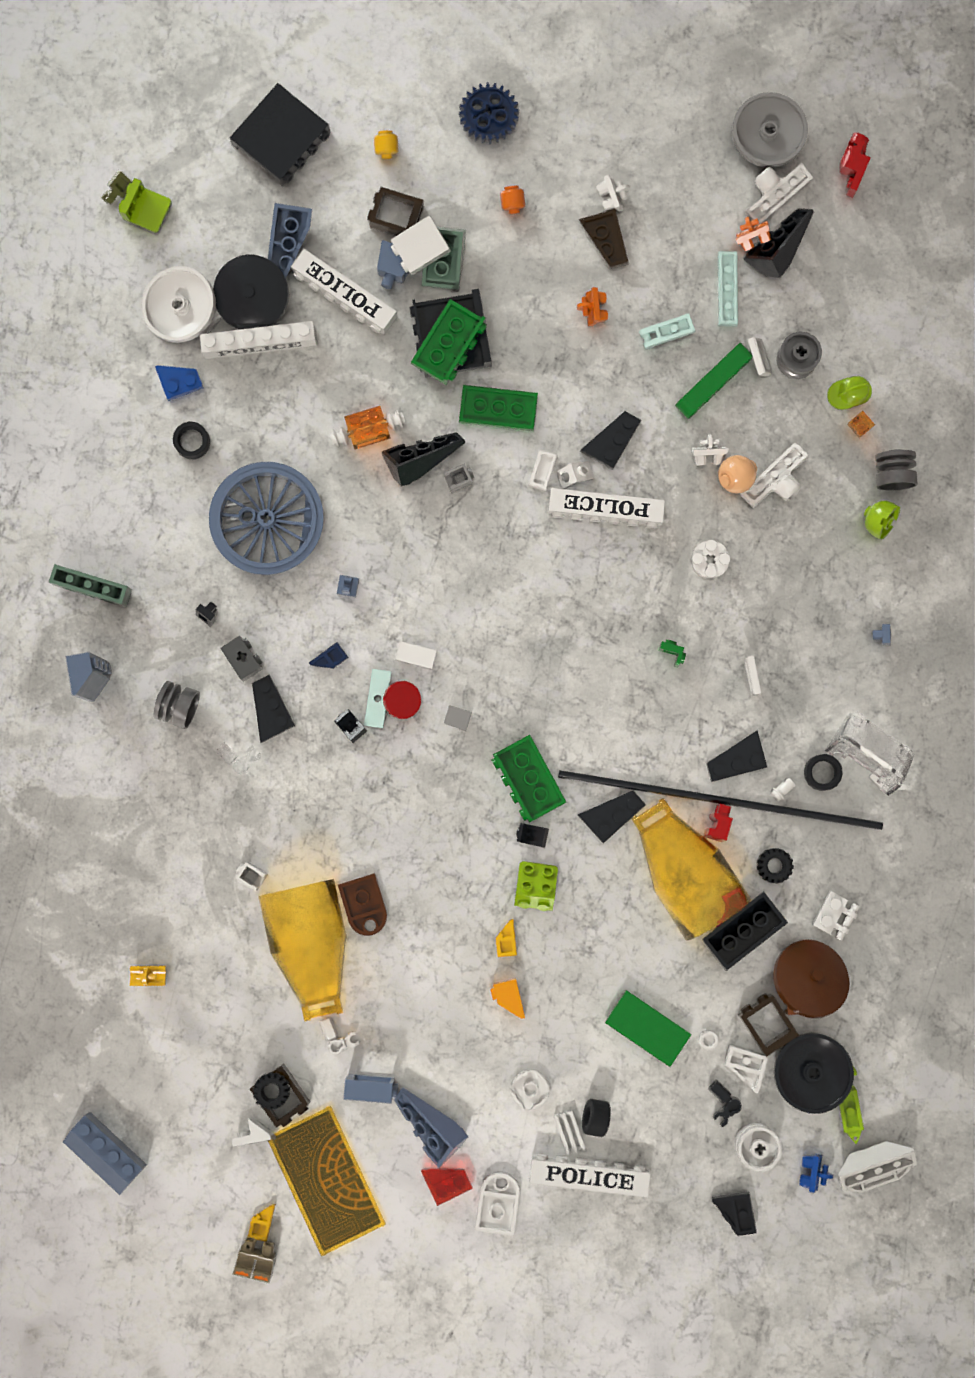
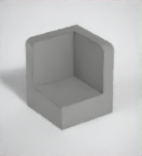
M449 705L444 724L466 731L472 712Z

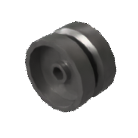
M799 331L786 337L776 357L777 366L782 374L791 379H802L810 375L821 360L822 348L820 342L808 332Z

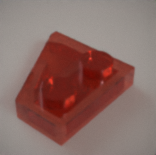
M424 1168L421 1170L437 1206L473 1189L465 1169Z

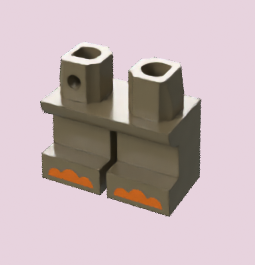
M247 1237L238 1252L233 1275L250 1278L253 1273L252 1279L269 1283L272 1278L276 1253L274 1252L275 1243L266 1241L263 1243L262 1249L255 1248L257 1240Z

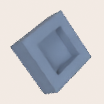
M340 575L337 595L356 598L359 578Z
M882 624V630H874L873 640H882L883 645H891L890 624Z

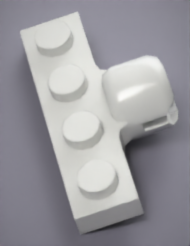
M802 163L784 178H780L771 167L766 168L754 180V184L762 192V197L744 213L747 217L749 216L751 221L758 219L759 224H761L813 178Z
M794 443L756 478L755 483L749 490L740 493V496L753 508L771 492L777 493L784 501L791 500L801 489V484L792 476V472L809 455L798 444Z

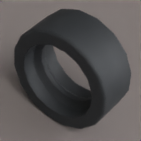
M192 421L179 425L174 431L172 439L178 453L184 458L192 460L204 456L209 450L211 442L205 428L199 423ZM188 430H196L202 435V445L196 451H187L181 446V436Z
M828 754L812 757L806 763L804 769V777L808 785L819 791L833 789L840 783L843 775L840 762ZM820 761L828 762L834 768V778L827 784L818 783L812 776L814 765Z

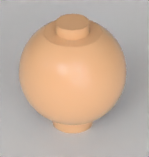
M734 455L728 457L719 467V482L728 492H746L755 483L757 466L754 461L745 456Z

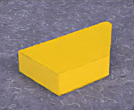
M510 919L496 936L497 957L517 955L513 919Z
M276 1204L268 1206L252 1217L248 1237L264 1242L268 1240Z

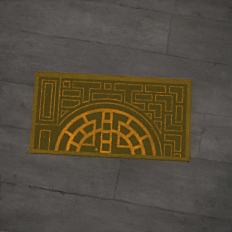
M327 1106L325 1109L274 1133L276 1139L268 1140L321 1256H325L327 1253L386 1225L331 1106Z

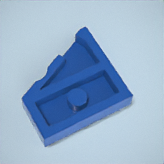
M155 366L168 401L204 388L196 369Z

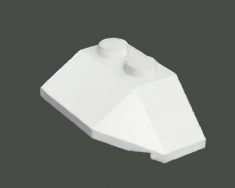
M886 1141L849 1154L838 1173L842 1190L865 1192L899 1180L911 1168L917 1166L915 1151L913 1148Z

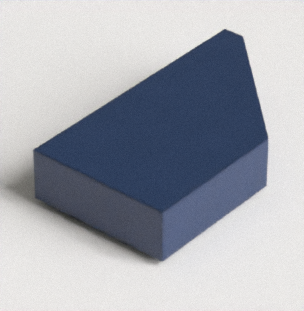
M336 642L310 661L309 664L311 666L334 669L349 657L338 642Z

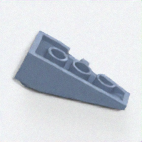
M274 203L268 259L280 268L286 278L310 229L312 209Z
M402 1088L394 1099L404 1118L412 1123L415 1129L413 1131L415 1136H419L424 1143L423 1150L438 1168L469 1137L454 1120L405 1088Z

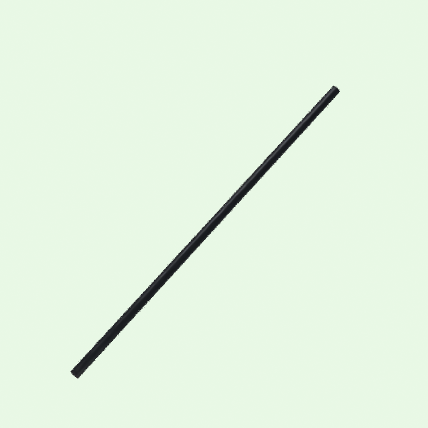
M559 770L558 778L878 830L883 829V822L562 770Z

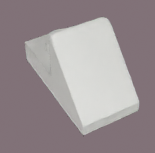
M248 1119L250 1134L249 1132L238 1133V1138L232 1139V1145L236 1147L276 1139V1136L257 1120Z

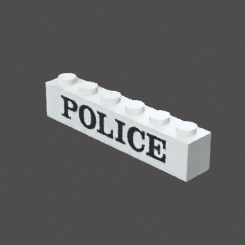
M303 249L292 264L291 269L296 279L309 283L308 286L316 292L319 290L327 300L340 304L339 307L347 313L350 311L361 323H364V321L368 323L374 332L378 334L381 332L385 335L396 320V310L307 250Z
M313 321L200 334L201 351L205 359L317 346Z
M551 488L548 514H552L554 518L570 516L573 520L589 518L591 522L608 520L610 524L626 522L629 526L645 524L647 528H658L663 523L665 500Z
M536 1154V1157L532 1156L529 1182L536 1185L648 1197L650 1172L642 1165H634V1168L626 1167V1164L615 1163L613 1166L607 1165L605 1161L587 1163L586 1159L581 1158L570 1161L564 1156H556V1159L548 1158V1155Z

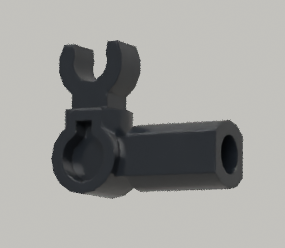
M715 1080L708 1087V1090L721 1103L725 1102L726 1104L722 1107V1111L714 1113L713 1119L716 1120L719 1116H722L724 1120L720 1125L724 1127L727 1125L730 1116L732 1117L741 1111L742 1105L737 1097H731V1093L718 1080Z

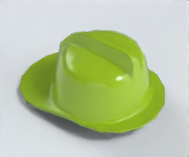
M852 376L833 383L828 390L827 397L829 403L834 408L844 410L866 403L871 398L872 388L869 381L864 377Z

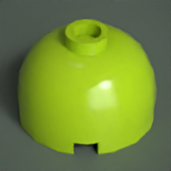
M879 501L872 507L868 506L864 512L866 517L865 528L874 537L884 539L893 528L891 525L893 520L897 521L900 507L889 501Z

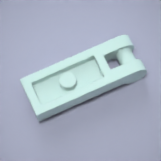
M688 313L641 329L639 334L643 337V345L647 350L695 333V328ZM655 333L656 338L651 339L650 334Z

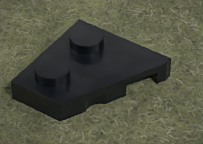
M750 1192L712 1197L713 1204L717 1206L737 1236L757 1233Z

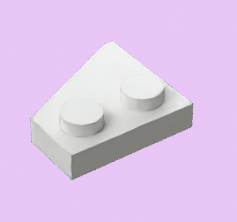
M729 1045L724 1064L755 1093L759 1094L768 1056L766 1057L762 1054Z

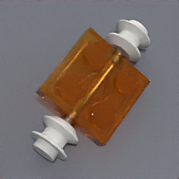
M376 406L344 416L348 428L347 433L344 428L340 427L339 432L332 430L333 434H330L333 445L337 444L338 448L342 442L347 445L348 437L351 438L355 450L391 439L387 428L388 424L393 430H395L397 425L403 428L402 424L405 423L403 413H398V410H396L394 415L388 412L387 419H384L381 407Z

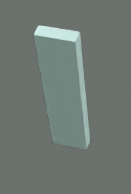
M718 251V326H737V251Z

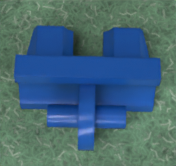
M821 1154L803 1156L802 1167L810 1168L812 1171L811 1176L801 1174L799 1185L808 1188L809 1192L812 1193L818 1191L819 1178H821L820 1185L826 1186L827 1179H833V1174L828 1173L829 1165L823 1164L822 1171H820Z

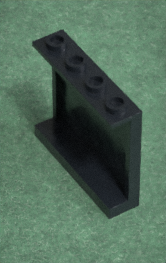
M277 83L229 139L234 148L237 150L240 148L278 179L283 187L285 183H289L293 179L294 173L298 169L303 168L306 159L316 153L322 141L325 142L329 138L331 131L326 121Z
M479 289L472 290V294L415 303V299H413L410 313L411 318L415 317L416 324L413 325L414 336H418L419 342L416 343L417 351L450 299L476 315L484 316ZM486 329L483 334H478L476 337L478 341L473 350H468L466 353L468 357L463 366H458L457 372L492 367ZM424 372L425 378H426V377H432V376H430V375H428L427 373Z

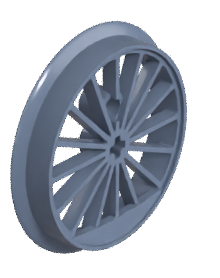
M257 462L237 469L220 484L211 501L209 528L217 549L231 564L254 574H277L299 565L314 550L323 528V508L316 489L302 473L281 463ZM271 476L267 509L265 508L258 482V477ZM275 477L288 480L271 509ZM255 479L263 510L259 508L242 486L246 481ZM291 483L295 484L301 492L276 510ZM240 487L258 511L241 504L231 498L230 495ZM305 495V508L278 515ZM228 500L242 507L239 514L223 513ZM247 512L253 514V518L250 521L243 520V515ZM305 512L304 523L279 520ZM269 515L271 520H268L267 523H265L263 518H266V516ZM222 518H239L243 525L223 530ZM279 524L303 526L302 536L296 535ZM255 526L232 545L228 544L225 533ZM275 527L300 540L299 549L295 553ZM259 529L244 557L233 550V548ZM271 529L274 530L291 552V556L281 561L279 560ZM269 530L277 562L263 563L267 532ZM264 531L260 563L248 560L249 554Z

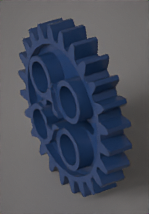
M487 82L486 87L483 88L480 83L478 90L473 86V93L467 91V98L462 97L463 104L459 105L461 110L459 112V117H461L460 124L464 125V131L469 130V137L473 134L475 135V141L480 137L482 143L486 139H488L489 144L492 143V139L499 143L500 136L505 140L506 133L511 135V128L516 129L515 122L519 121L517 116L519 115V109H517L518 102H514V95L509 96V89L505 92L503 91V85L498 89L496 83H494L493 87H490L489 82ZM498 100L499 103L493 104L491 101ZM475 105H480L482 108L474 109L473 107ZM504 117L505 120L498 121L497 118ZM481 122L487 123V126L482 127L478 124Z

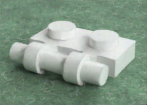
M829 891L812 925L827 934H831L833 929L838 930L835 938L842 941L844 936L848 935L853 919L856 920L860 906L853 903L849 910L845 908L848 902L847 899ZM843 913L847 916L842 925H840L837 921Z

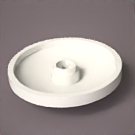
M183 266L171 267L158 273L147 285L142 298V314L149 329L160 338L177 343L192 340L202 334L211 323L216 307L214 290L209 281L198 271Z

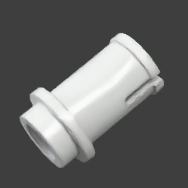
M787 777L777 788L772 789L771 795L777 801L784 800V796L795 788L796 785Z

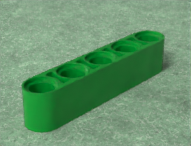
M740 342L677 402L675 407L687 419H690L753 358L752 353Z

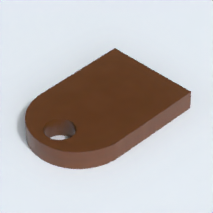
M375 873L339 884L338 888L351 928L364 936H371L381 931L387 921V911ZM367 920H373L376 923V928L373 931H368L365 928Z

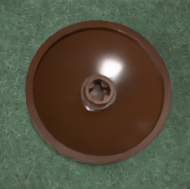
M815 940L794 942L779 954L774 965L773 979L776 991L783 1003L793 1012L807 1018H823L836 1012L846 1001L850 986L849 974L841 957L828 945Z

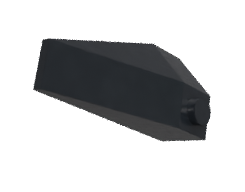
M797 209L781 222L779 229L770 231V241L762 244L759 241L755 243L754 247L743 257L744 261L765 276L781 277L791 265L813 216V209Z
M455 432L434 437L429 442L419 440L416 441V445L405 447V444H400L382 451V455L393 479L400 486H404L424 476L465 444V439Z

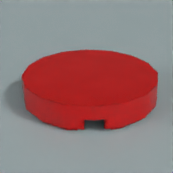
M397 681L385 690L383 705L392 717L408 719L419 710L421 694L414 684L407 681Z

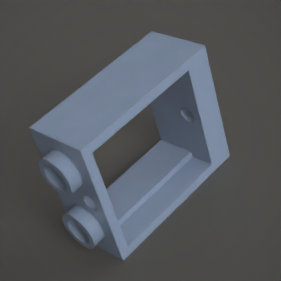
M348 1074L345 1079L343 1100L391 1103L393 1098H396L398 1083H395V1078Z

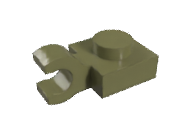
M118 170L107 183L111 189L106 191L101 198L110 205L117 196L124 198L127 194V187L132 181L122 171Z

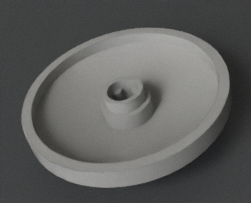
M772 92L761 93L745 101L738 109L732 125V137L738 152L750 163L767 168L785 165L796 158L801 152L808 134L807 119L801 107L791 98Z

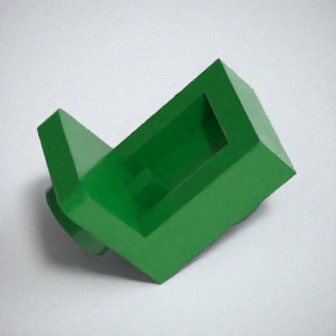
M672 640L660 643L658 651L677 656L674 667L678 668L680 664L684 663L686 653L683 652L684 647L678 646L677 642Z

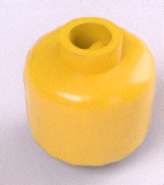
M391 130L378 131V134L374 137V152L380 155L381 159H392V155L397 154L399 151L398 136L393 134Z

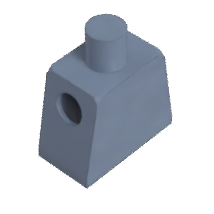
M382 240L377 272L379 276L383 277L381 286L391 289L394 281L403 283L409 271L405 272L401 265L402 258L400 255L396 256L391 248L393 243Z

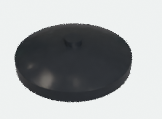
M246 254L228 261L218 272L213 286L217 311L228 324L239 330L273 326L283 316L289 301V287L283 272L275 263L259 255Z
M805 1033L797 1036L780 1049L774 1064V1080L779 1093L791 1106L806 1113L818 1114L835 1109L847 1098L853 1085L854 1069L849 1054L836 1040L819 1033Z

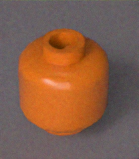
M518 185L504 187V190L500 193L502 209L509 211V214L520 213V209L526 206L524 190L519 188Z

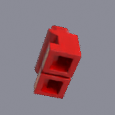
M724 804L716 805L715 812L709 814L710 820L713 821L712 828L705 829L703 837L719 842L727 841L733 818L729 817L730 806Z

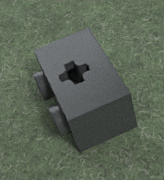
M238 636L220 649L239 678L244 682L262 670L260 664L263 662L257 653L253 655L250 648H252V645L248 639ZM242 653H243L244 655H247V656L245 657V659H246L245 662H243L242 660H240V659H241V656H240V655H241Z

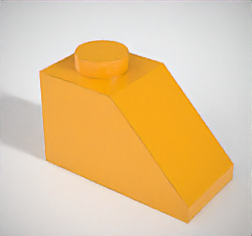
M516 978L493 983L494 988L490 989L492 999H497L498 1005L519 1018H525Z

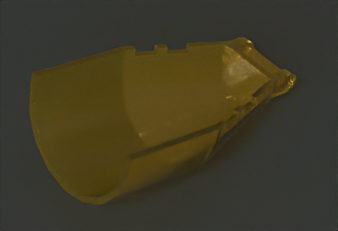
M664 798L638 817L634 816L631 818L640 834L654 892L686 941L694 939L721 924L751 901V897L720 849L676 815ZM661 810L665 811L666 814L647 827H643L642 823Z
M326 880L258 896L270 954L299 1001L304 1021H311V1018L332 1013H343L340 996L347 935L335 880ZM334 1000L335 1005L309 1010V1006Z

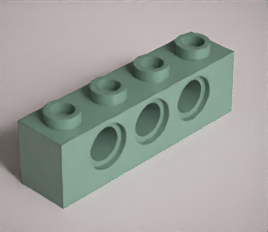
M54 564L49 583L54 586L123 607H127L132 589L128 586Z

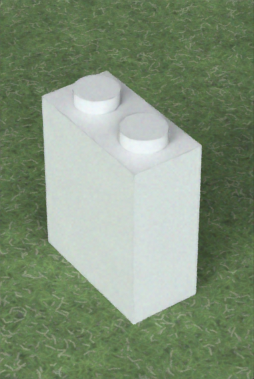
M430 215L391 239L393 252L396 256L400 255L403 260L401 262L403 269L406 273L409 271L412 275L451 251Z

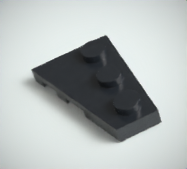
M758 730L706 763L711 782L767 768Z

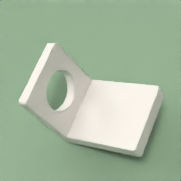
M589 461L571 463L557 471L562 489L576 482L594 479ZM565 472L569 474L568 482H565L563 478Z

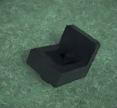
M349 709L339 714L338 718L334 720L336 725L352 743L356 742L367 732L366 728Z
M520 823V827L516 832L517 842L545 848L549 829Z

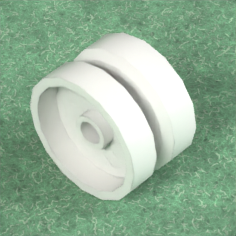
M750 1123L738 1131L735 1138V1151L748 1168L754 1171H766L778 1163L781 1156V1143L768 1126L761 1123Z

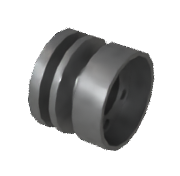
M895 449L876 454L875 460L879 462L876 464V469L884 471L876 475L877 489L904 490L916 487L918 485L917 472L908 470L917 466L916 461H914L916 459V452Z
M166 681L156 698L154 718L158 720L163 719L164 722H168L173 716V725L187 729L196 713L200 691L186 687L181 693L180 684L174 685L173 682Z

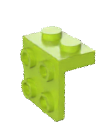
M134 178L133 182L127 187L125 199L121 200L119 204V213L124 220L157 233L171 206V199L145 188L141 180Z
M525 861L520 862L514 906L524 909L534 908L540 911H552L555 900L557 866Z

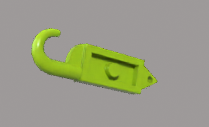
M853 1066L854 1075L856 1076V1075H857V1071H856V1069H855L854 1066ZM852 1085L849 1095L839 1105L843 1132L847 1133L852 1141L857 1144L864 1126L857 1090Z

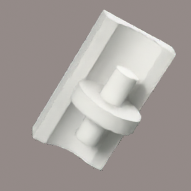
M610 175L605 176V181L597 185L601 196L609 193L611 197L603 201L605 211L612 209L618 212L624 211L620 195L622 200L627 199L626 193L630 190L629 185H623L622 181L619 180L616 182V188L615 182L610 178Z
M707 434V440H700V446L707 445V447L691 448L696 465H706V455H713V464L721 465L725 460V454H728V448L725 446L713 447V445H719V439H712V434Z

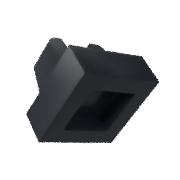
M210 602L206 607L200 604L196 608V616L211 627L215 622L214 613L217 611V606L213 602Z

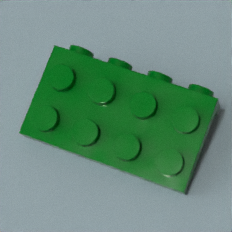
M450 299L413 357L411 364L445 385L449 381L453 382L458 373L456 369L459 365L463 366L468 357L466 353L469 349L473 350L478 341L476 337L479 333L483 334L487 327L486 317H480Z
M530 735L493 754L494 758L491 761L496 770L500 768L502 771L501 779L505 787L510 786L512 790L510 796L515 804L519 803L522 808L519 810V813L524 821L528 820L530 823L567 803Z

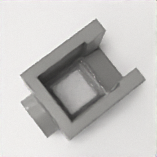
M465 463L444 472V477L451 493L471 485L474 478L471 468H466Z

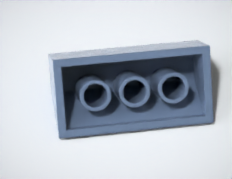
M90 652L66 656L72 696L89 702L95 701L110 680L109 674L112 673L110 663Z
M91 1112L84 1115L63 1140V1143L119 1195L147 1165Z

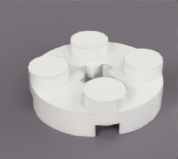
M714 540L704 541L692 553V568L702 578H718L729 566L730 556L728 550L723 544ZM707 555H709V556H712V555H713V556L715 557V558H714V561H715L714 564H712V563L707 564V563H706V561H707L706 556H707Z

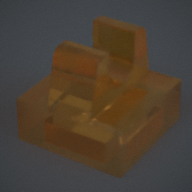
M864 411L860 412L847 424L859 438L875 426L874 422Z

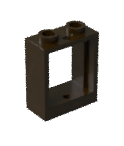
M380 187L379 193L376 192L374 195L373 203L375 205L373 210H369L367 220L369 221L370 228L397 236L420 221L424 209V200ZM384 197L413 206L406 228L377 219Z
M764 993L756 999L758 1002L752 1006L748 1004L741 1008V1013L738 1016L762 1053L767 1057L799 1036L775 997L772 994L767 995ZM771 1003L788 1029L764 1044L747 1018Z
M283 1063L272 1072L285 1076V1080H288L289 1086L301 1104L280 1119L272 1109L267 1110V1108H264L263 1110L276 1128L280 1125L282 1127L288 1125L293 1121L291 1117L296 1113L299 1116L309 1109L307 1105L310 1103L304 1091ZM255 1084L250 1088V1091L253 1095V1088L255 1087Z

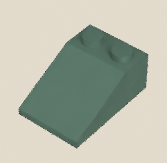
M438 227L451 251L423 268L422 286L459 290L466 230Z

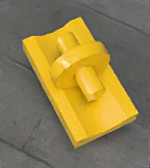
M130 966V986L166 985V966Z

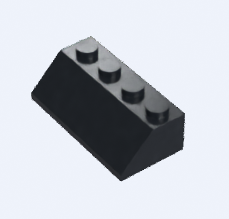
M763 891L702 940L721 967L727 971L784 927L788 921Z

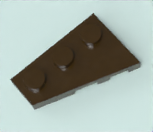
M615 209L579 219L611 269L629 264Z

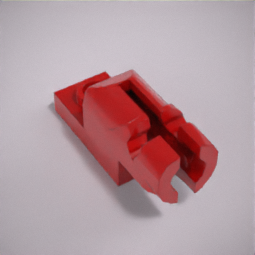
M856 132L852 134L840 161V173L850 177L846 188H849L846 195L852 198L860 185L871 158L865 155L869 139L865 135Z

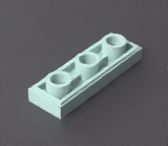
M372 669L364 726L384 728L386 709L383 705V696L385 690L390 686L391 671ZM376 696H381L380 702H375Z

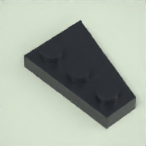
M624 411L585 445L580 452L613 470L641 420Z
M267 675L253 682L252 687L260 743H263L295 727V724L271 676Z
M630 791L582 812L578 816L598 839L604 843L646 804L634 791Z

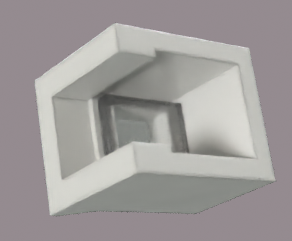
M246 862L245 864L241 863L235 873L238 875L235 879L252 890L258 891L268 874L251 863Z

